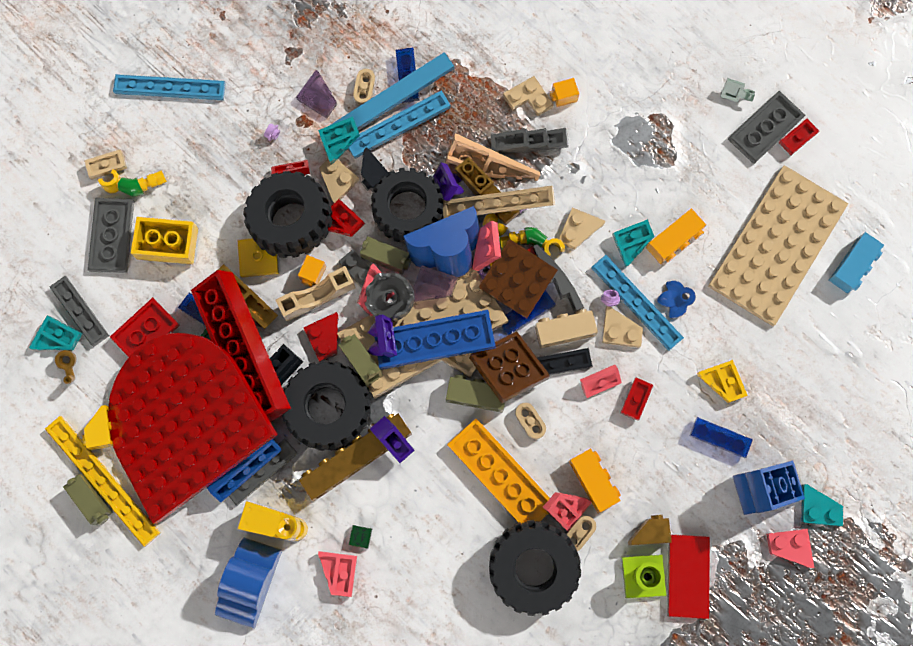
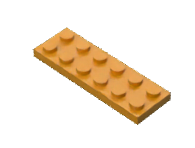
M474 419L447 444L518 523H524L527 520L540 522L549 514L543 506L550 497L477 419Z

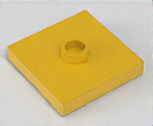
M253 238L237 240L241 278L279 274L277 254L276 256L268 254L266 250H262L256 244Z

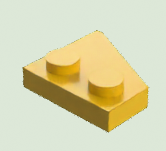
M733 360L697 373L727 403L748 396Z

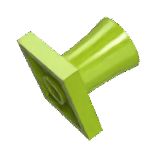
M662 555L621 557L625 598L667 596ZM645 573L649 574L648 581L644 579Z

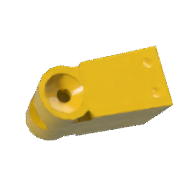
M248 501L245 503L238 526L240 530L289 541H300L308 532L307 524L303 519Z

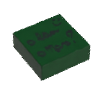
M353 525L349 545L369 549L373 529Z

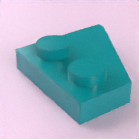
M353 116L318 130L331 164L335 163L360 136Z
M648 219L612 233L625 267L629 266L655 237Z
M47 315L29 348L33 350H74L83 333Z
M802 484L805 499L802 500L801 523L843 526V506L808 484Z

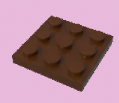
M509 239L501 251V257L495 260L478 288L527 319L558 269Z
M518 332L496 341L495 349L474 352L469 357L501 403L543 383L550 377L549 373Z

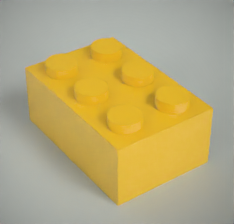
M136 217L131 254L137 260L193 264L199 228L192 221Z

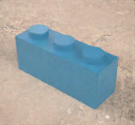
M864 232L857 238L828 281L846 293L852 290L856 291L862 284L861 278L863 275L866 276L873 268L871 266L872 262H876L882 255L881 249L884 244Z

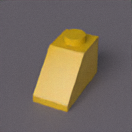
M106 405L98 409L84 428L82 441L87 449L97 450L113 447L109 431L111 430V422H108L109 407Z

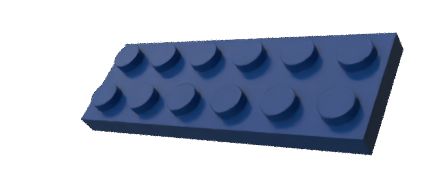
M483 310L393 327L397 356L391 358L385 355L377 357L379 368L383 370L495 349L489 311Z

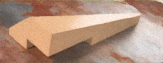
M456 133L444 163L448 164L452 173H457L455 168L470 157L492 178L516 177V179L521 180L522 178H531L538 181L540 177L539 171Z

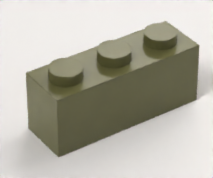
M454 375V377L449 379L446 395L447 403L503 413L505 402L501 403L489 385L485 383V380L474 378L473 381L466 380V377L462 375Z

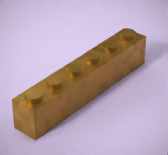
M392 413L386 417L405 439L412 435V432L399 413L396 415ZM370 429L367 430L368 434L364 437L360 435L355 438L349 447L338 449L335 452L336 456L330 460L325 458L318 463V468L313 471L309 469L301 475L302 479L299 482L312 501H316L388 451Z

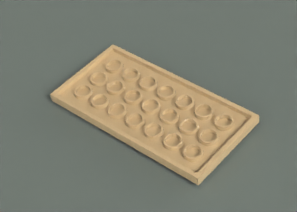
M784 165L708 287L774 327L849 203Z
M471 267L463 276L448 278L440 275L415 289V300L411 311L402 319L392 321L393 327L488 310L492 331L507 324L508 319L496 300L478 288L483 280L479 273L472 270ZM369 315L338 332L340 340L342 341L345 337L355 334L368 351L375 342L374 336L368 333L369 328L376 322L375 316L371 317ZM369 354L379 367L378 357ZM445 358L381 370L383 376L369 385L368 388L374 399Z

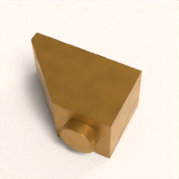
M651 515V519L645 520L629 539L628 546L672 543L669 518H663V515Z

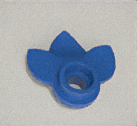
M679 281L666 282L668 291L663 292L658 297L657 302L665 307H670V318H678L684 315L687 307L695 302L696 295L691 288L684 287ZM688 293L690 295L689 299L687 300L682 298L683 294Z

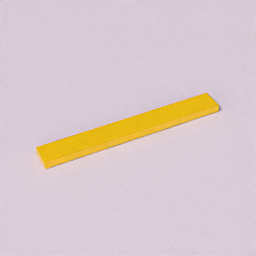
M59 416L45 428L48 434L144 547L161 533L95 454L84 446L82 439L62 416Z

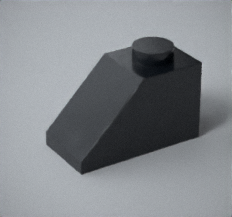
M366 147L363 152L361 183L367 191L371 190L374 193L375 185L380 184V179L383 176L388 177L389 173Z

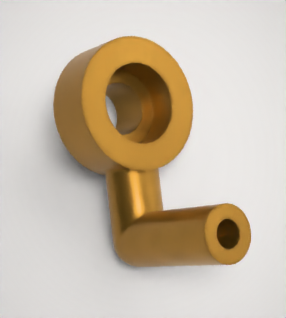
M70 350L58 352L55 356V364L58 368L65 370L66 377H64L63 381L69 384L75 381L72 367L76 364V355ZM64 356L70 358L69 363L63 361Z

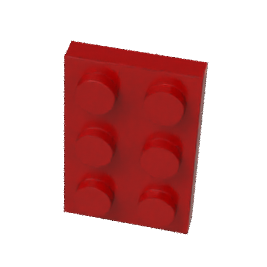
M152 297L119 327L110 338L130 357L132 353L146 342L162 335L171 334L180 324Z

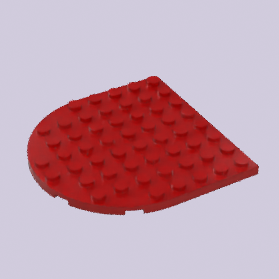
M171 333L146 342L126 360L111 390L108 404V422H111V430H109L110 439L113 441L115 453L152 524L161 522L277 436L275 429L234 359L212 340L202 336L187 333Z

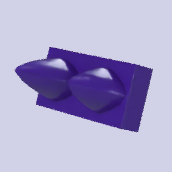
M441 162L433 178L440 187L443 200L450 201L453 195H460L464 190L457 184L461 182V179L450 171L448 164Z
M382 314L375 316L376 322L369 328L368 333L378 337V340L370 346L367 352L374 356L385 355L390 358L397 356L392 319Z

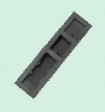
M543 128L531 131L520 129L491 134L492 150L497 153L535 152L569 147L566 128L554 130Z
M535 245L533 247L535 255L558 269L549 284L554 283L560 300L568 297L574 314L576 311L582 310L584 306L565 273L544 250Z

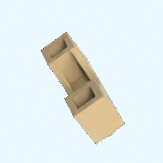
M346 266L328 274L318 284L302 291H292L276 299V302L285 320L289 321L355 289V285Z

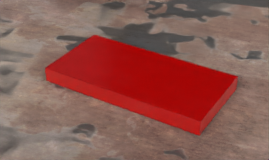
M671 534L672 543H669L667 616L709 619L710 537Z

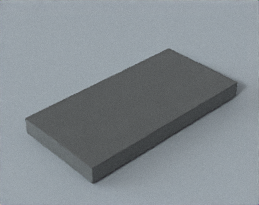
M778 91L742 124L728 140L755 164L806 115L781 91Z
M95 198L88 261L89 272H128L134 210L133 199Z

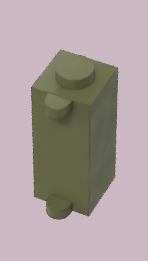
M369 236L364 240L360 251L362 259L402 275L404 270L408 271L412 261L408 252Z
M355 334L342 339L339 344L341 351L367 387L383 376L381 370Z
M78 474L75 478L67 481L63 488L90 525L100 526L109 520L108 516L113 512L84 475Z

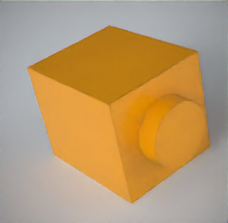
M574 78L553 83L550 97L552 102L555 101L556 107L578 101L579 91Z
M307 255L298 274L301 283L308 287L318 284L326 269L325 262Z

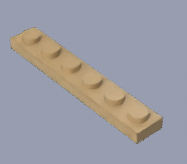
M553 186L451 199L450 201L443 200V216L447 218L472 206L476 209L477 215L555 205Z

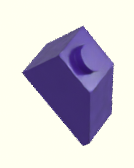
M385 416L370 428L372 433L399 463L415 451L399 430Z

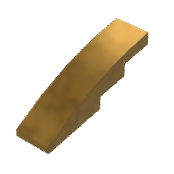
M224 264L218 269L232 272ZM234 274L252 318L266 329L278 315Z

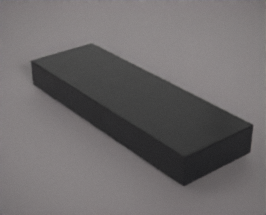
M589 348L537 357L549 375L593 367Z

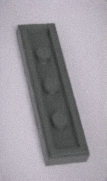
M67 276L62 277L49 286L93 347L110 336Z
M283 439L278 444L282 451L229 495L236 506L242 503L298 454L286 439Z

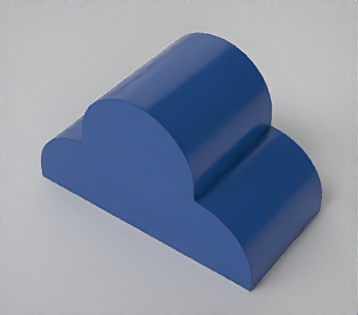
M472 206L404 235L406 247L413 264L424 269L436 267L441 275L448 278H457L465 275L473 264L471 251L476 248L480 229L476 209Z
M794 461L732 476L743 515L772 511L805 499Z
M244 537L239 543L234 557H231L222 574L217 592L219 599L215 615L255 629L282 550Z

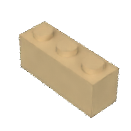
M586 309L578 310L574 315L569 316L568 313L560 314L556 319L552 320L543 318L538 320L539 323L535 325L540 349L594 337L598 333L593 312Z

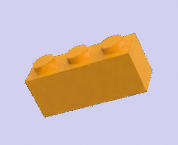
M691 208L650 241L646 249L660 264L664 261L668 263L676 256L675 252L679 249L683 251L690 245L689 241L692 238L697 240L704 234L703 229L706 224Z
M590 448L568 462L596 512L600 513L620 502L619 497L621 494L617 487L612 486L609 479L611 477L606 468L602 469L598 453L596 451L593 452Z

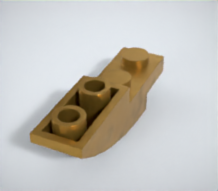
M470 157L455 168V171L475 196L501 193L494 185V181ZM520 210L493 214L507 225L520 213Z

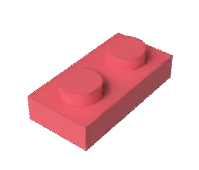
M616 365L580 379L586 398L622 383Z

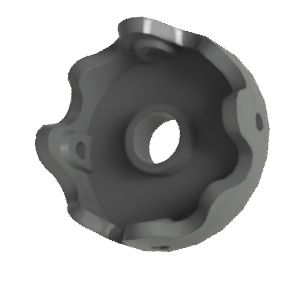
M378 273L366 288L367 301L365 306L374 316L382 314L391 318L392 321H397L405 317L413 307L415 300L413 287L400 274ZM391 292L395 293V300L388 303L387 295Z

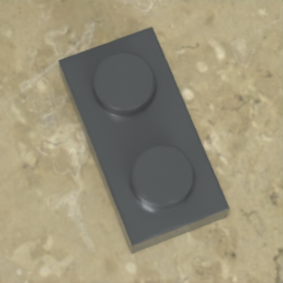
M352 249L338 262L342 267L346 266L350 276L362 288L369 266Z

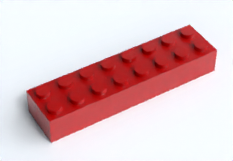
M216 270L191 289V293L211 340L221 349L227 351L234 359L269 421L272 422L290 410L291 407L233 272Z

